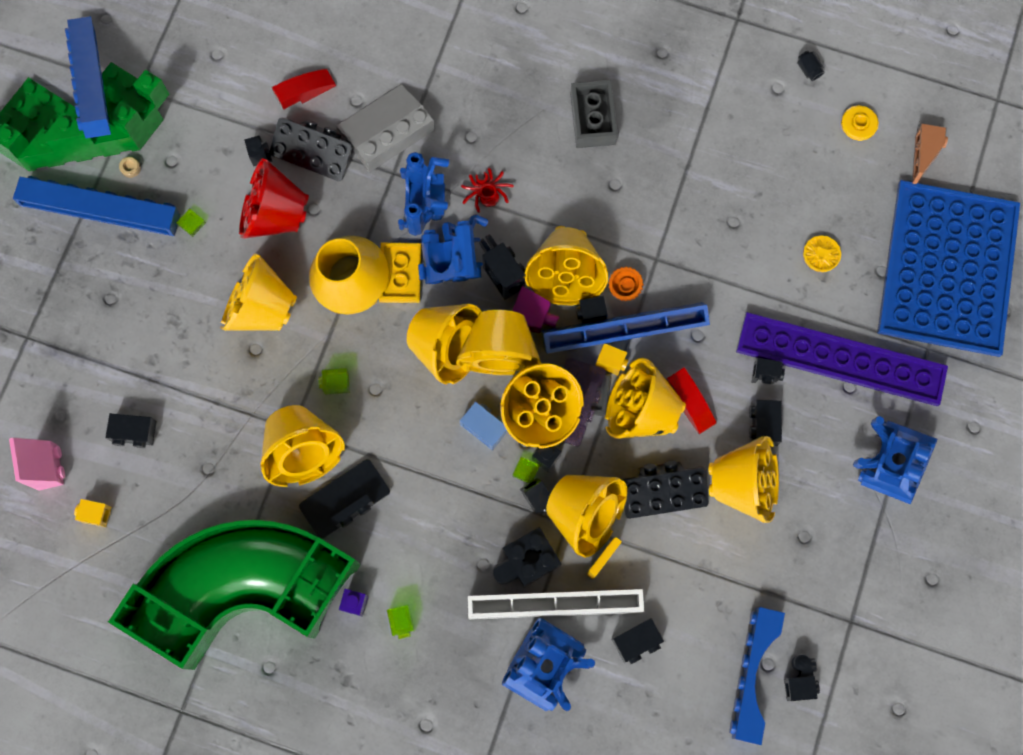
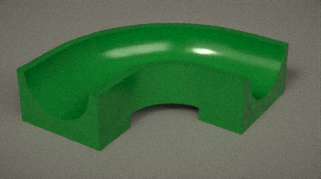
M263 520L223 523L187 537L164 553L146 571L137 584H132L108 623L179 668L195 670L221 628L230 619L244 612L266 611L306 637L315 639L320 632L319 627L333 599L347 579L354 572H357L361 564L321 538L288 524Z

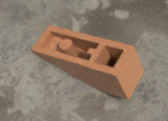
M921 124L915 136L912 184L919 182L942 148L946 147L948 137L945 136L946 128Z

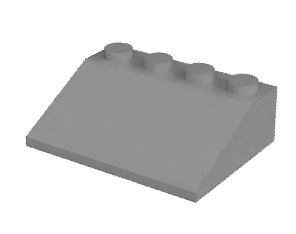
M402 84L336 126L345 140L352 144L353 151L369 173L435 130L434 121Z

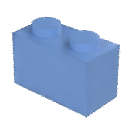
M475 402L461 418L460 425L493 451L507 434V430L500 416L494 417L490 413V408L485 404L481 403L479 405Z

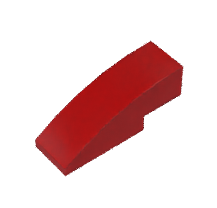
M322 69L285 80L273 86L272 90L284 110L299 101L303 104L334 88L336 84L328 70Z
M685 367L666 379L681 400L685 402L686 407L683 412L699 435L717 424L708 404Z

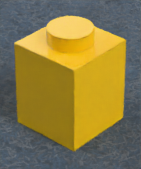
M604 344L595 367L618 376L620 370L625 371L629 361L625 359L627 352Z
M81 499L74 511L75 520L106 527L112 507L107 504Z

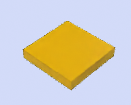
M617 537L613 538L588 571V577L592 580L596 577L621 544V540Z

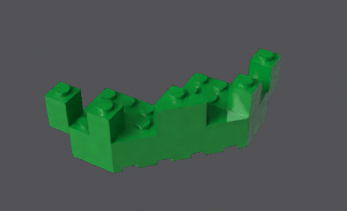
M110 62L102 72L111 135L86 139L83 130L79 131L76 118L80 117H77L75 107L28 77L0 112V153L27 171H35L37 168L46 166L50 168L65 165V163L72 161L92 160L93 157L118 155L124 151H139L164 119L158 109L169 96V92L163 81L149 71L144 70L139 78H136Z

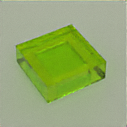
M189 209L176 223L193 237L206 222L193 210Z
M521 457L512 477L525 483H530L534 480L540 465Z

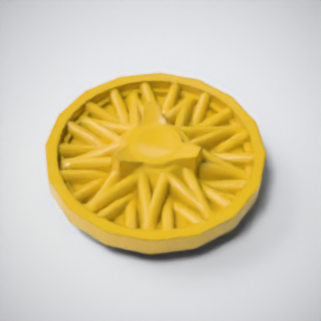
M861 105L852 106L846 110L841 120V126L845 134L858 141L871 138L877 131L879 124L874 111Z
M820 235L813 237L806 243L803 257L809 268L817 272H828L834 269L840 262L841 250L835 240L828 236Z

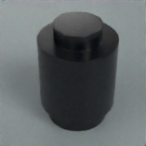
M805 51L798 57L797 64L807 79L809 78L811 81H814L825 73L823 70L824 66L814 51Z

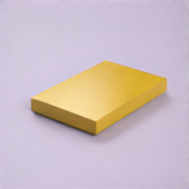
M381 242L380 249L384 253L389 265V282L385 292L379 297V303H420L418 264H421V243Z

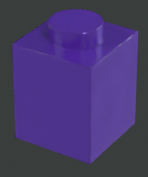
M344 589L339 610L363 617L368 595Z

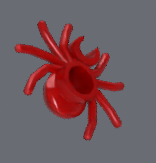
M488 168L489 177L484 172V180L478 179L476 174L475 182L470 174L469 179L475 187L461 185V187L476 191L467 196L462 203L465 204L471 197L476 195L475 208L480 213L478 206L479 197L484 206L493 207L499 201L498 192L504 197L505 202L509 203L507 195L500 188H497L514 187L513 184L497 183L503 176V171L500 172L494 181L490 168Z

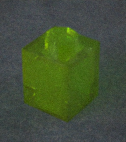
M347 368L322 370V376L318 377L319 389H322L325 395L350 393L349 372Z
M405 605L387 610L392 636H398V640L411 637L410 633L415 632L410 606Z

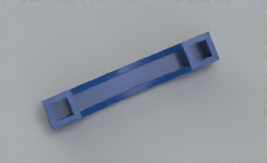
M762 607L755 608V611L751 612L749 623L752 624L751 633L748 632L745 643L748 646L747 655H743L741 665L744 667V673L738 680L737 688L740 689L739 698L735 699L733 711H736L735 720L731 721L729 729L732 739L762 745L765 721L756 700V673L765 651L782 633L785 617L783 612Z

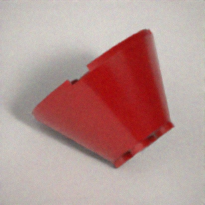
M262 158L253 172L250 180L252 190L250 195L246 194L242 207L239 234L240 238L243 239L298 232L300 222L303 223L306 217V211L303 209L307 205L309 194H305L274 165Z

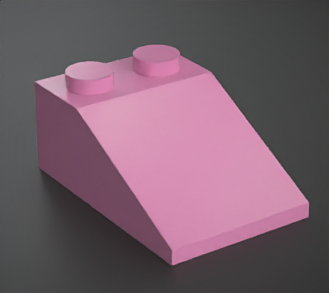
M9 439L15 480L39 491L64 485L65 470L60 464L62 452L57 444L48 440Z

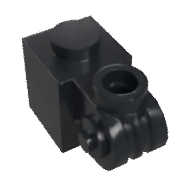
M806 655L795 656L791 661L793 669L799 671V674L795 678L784 679L787 701L818 699L817 694L820 693L818 681H815L813 674L817 670L815 658H809Z

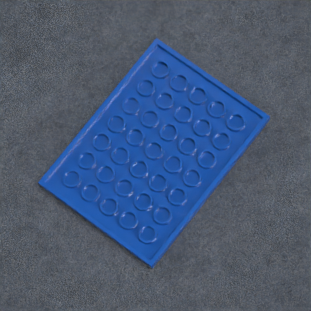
M900 180L898 183L877 334L1001 357L1003 355L1020 202L919 183L912 184L913 182Z

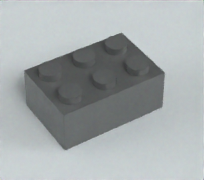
M611 80L571 83L570 96L576 148L616 145L617 127Z

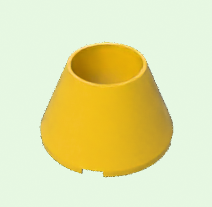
M343 236L326 242L315 255L309 270L310 288L317 301L330 311L344 315L360 313L371 308L377 303L382 293L385 292L389 282V265L384 253L375 243L360 236ZM347 256L359 258L357 269L350 277L340 281L330 280V271L339 259Z
M473 304L423 308L415 314L409 324L407 331V345L432 375L443 384H456L470 372L467 370L468 366L462 364V367L457 365V356L479 313L482 312L479 307Z
M487 310L479 313L457 356V365L462 367V364L468 366L467 370L478 373L515 375V371H521L529 366L541 364V360L524 315L508 310Z
M300 405L280 408L272 413L265 423L261 457L263 477L269 483L280 487H288V484L297 482L300 486L315 481L331 471L341 460L340 454L345 449L344 441L337 431L307 408Z
M570 474L561 478L555 485L547 502V515L577 555L584 558L590 557L608 541L614 532L610 530L616 518L620 520L627 499V485L618 477Z

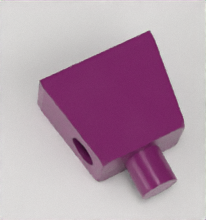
M522 286L512 311L525 316L530 332L541 333L544 324L555 328L559 320V316L549 313L550 301Z

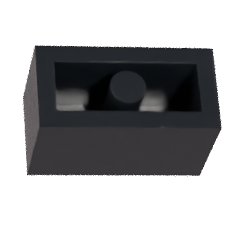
M756 400L749 408V417L752 418L749 438L753 441L762 436H768L773 441L774 446H778L782 442V401Z
M109 413L105 438L115 446H125V443L133 444V447L145 448L146 445L153 446L157 421L152 417Z
M652 618L611 639L623 662L629 661L630 664L642 659L640 654L646 651L651 654L661 649L659 644L664 642Z

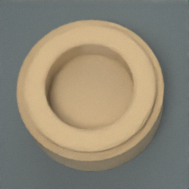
M125 157L121 160L119 169L125 177L133 178L140 173L141 165L136 158Z

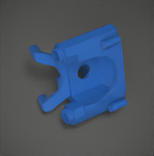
M414 152L409 154L406 159V169H400L401 178L405 179L406 197L404 208L405 222L399 219L398 225L400 230L407 228L409 234L417 236L422 234L424 226L431 219L434 221L441 220L444 216V210L448 207V202L445 201L444 174H435L434 169L435 166L448 167L449 159L432 157L427 167L422 154Z
M476 214L471 216L469 221L457 222V225L450 222L443 223L442 231L445 242L442 243L439 242V234H436V230L423 231L424 235H421L424 264H418L419 280H425L426 284L443 283V280L462 282L468 281V279L482 278L481 266L483 262H476L474 243L480 242V238L474 237L473 229L476 223L486 227L488 219Z
M878 416L872 419L871 426L881 438L882 447L876 457L872 459L861 457L854 461L853 466L857 469H862L858 481L862 482V486L911 504L938 439L889 420L885 422L883 417ZM896 453H901L905 456L906 460L903 464L897 465L892 461V456ZM865 468H877L876 472H874V471H872V470H869V469H867V470H863V469H865Z
M539 618L527 634L502 680V685L544 711H553L558 702L563 710L569 711L571 704L562 690L564 677L574 668H593L595 661L591 658L582 659L586 654L583 643L546 620ZM545 659H549L553 663V668L548 673H544L541 670V665Z

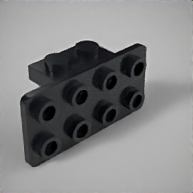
M283 117L279 118L269 151L272 156L333 180H343L352 151L351 143L341 140V135L337 134L335 129L329 127L321 128L314 121L306 120L305 122L297 123Z
M366 459L301 502L299 508L316 535L324 539L340 527L344 528L351 524L353 518L359 514L362 516L369 512L371 506L390 494V489L372 462Z
M671 460L659 465L646 464L644 467L638 468L639 476L622 480L627 485V499L624 511L628 519L707 507L709 504L707 476L704 467L683 469L680 461Z

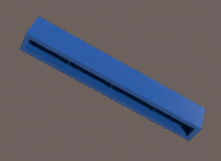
M89 16L67 20L68 28H65L69 51L68 57L71 64L73 96L77 104L75 105L77 117H80L76 118L79 131L83 130L86 139L111 135L96 32L92 18Z
M28 176V178L19 177L13 200L23 207L169 236H175L181 215L176 206L170 203L162 205L150 199L142 201L130 195L122 197L110 191H105V193L98 192L90 187L81 189L73 184L61 185L53 180H47L46 182L33 176Z
M700 302L541 330L544 351L548 354L710 325L707 304Z

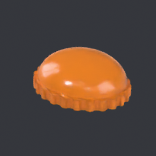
M621 267L610 275L609 289L616 299L631 301L641 294L644 286L643 279L635 269Z

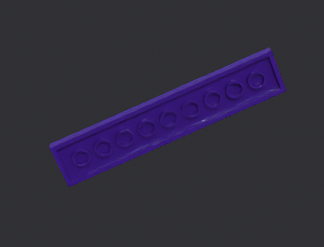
M746 312L736 353L755 358L783 362L782 365L937 407L941 404L948 370L947 365Z

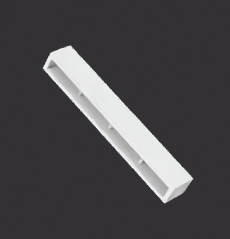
M643 589L468 596L469 620L644 612Z

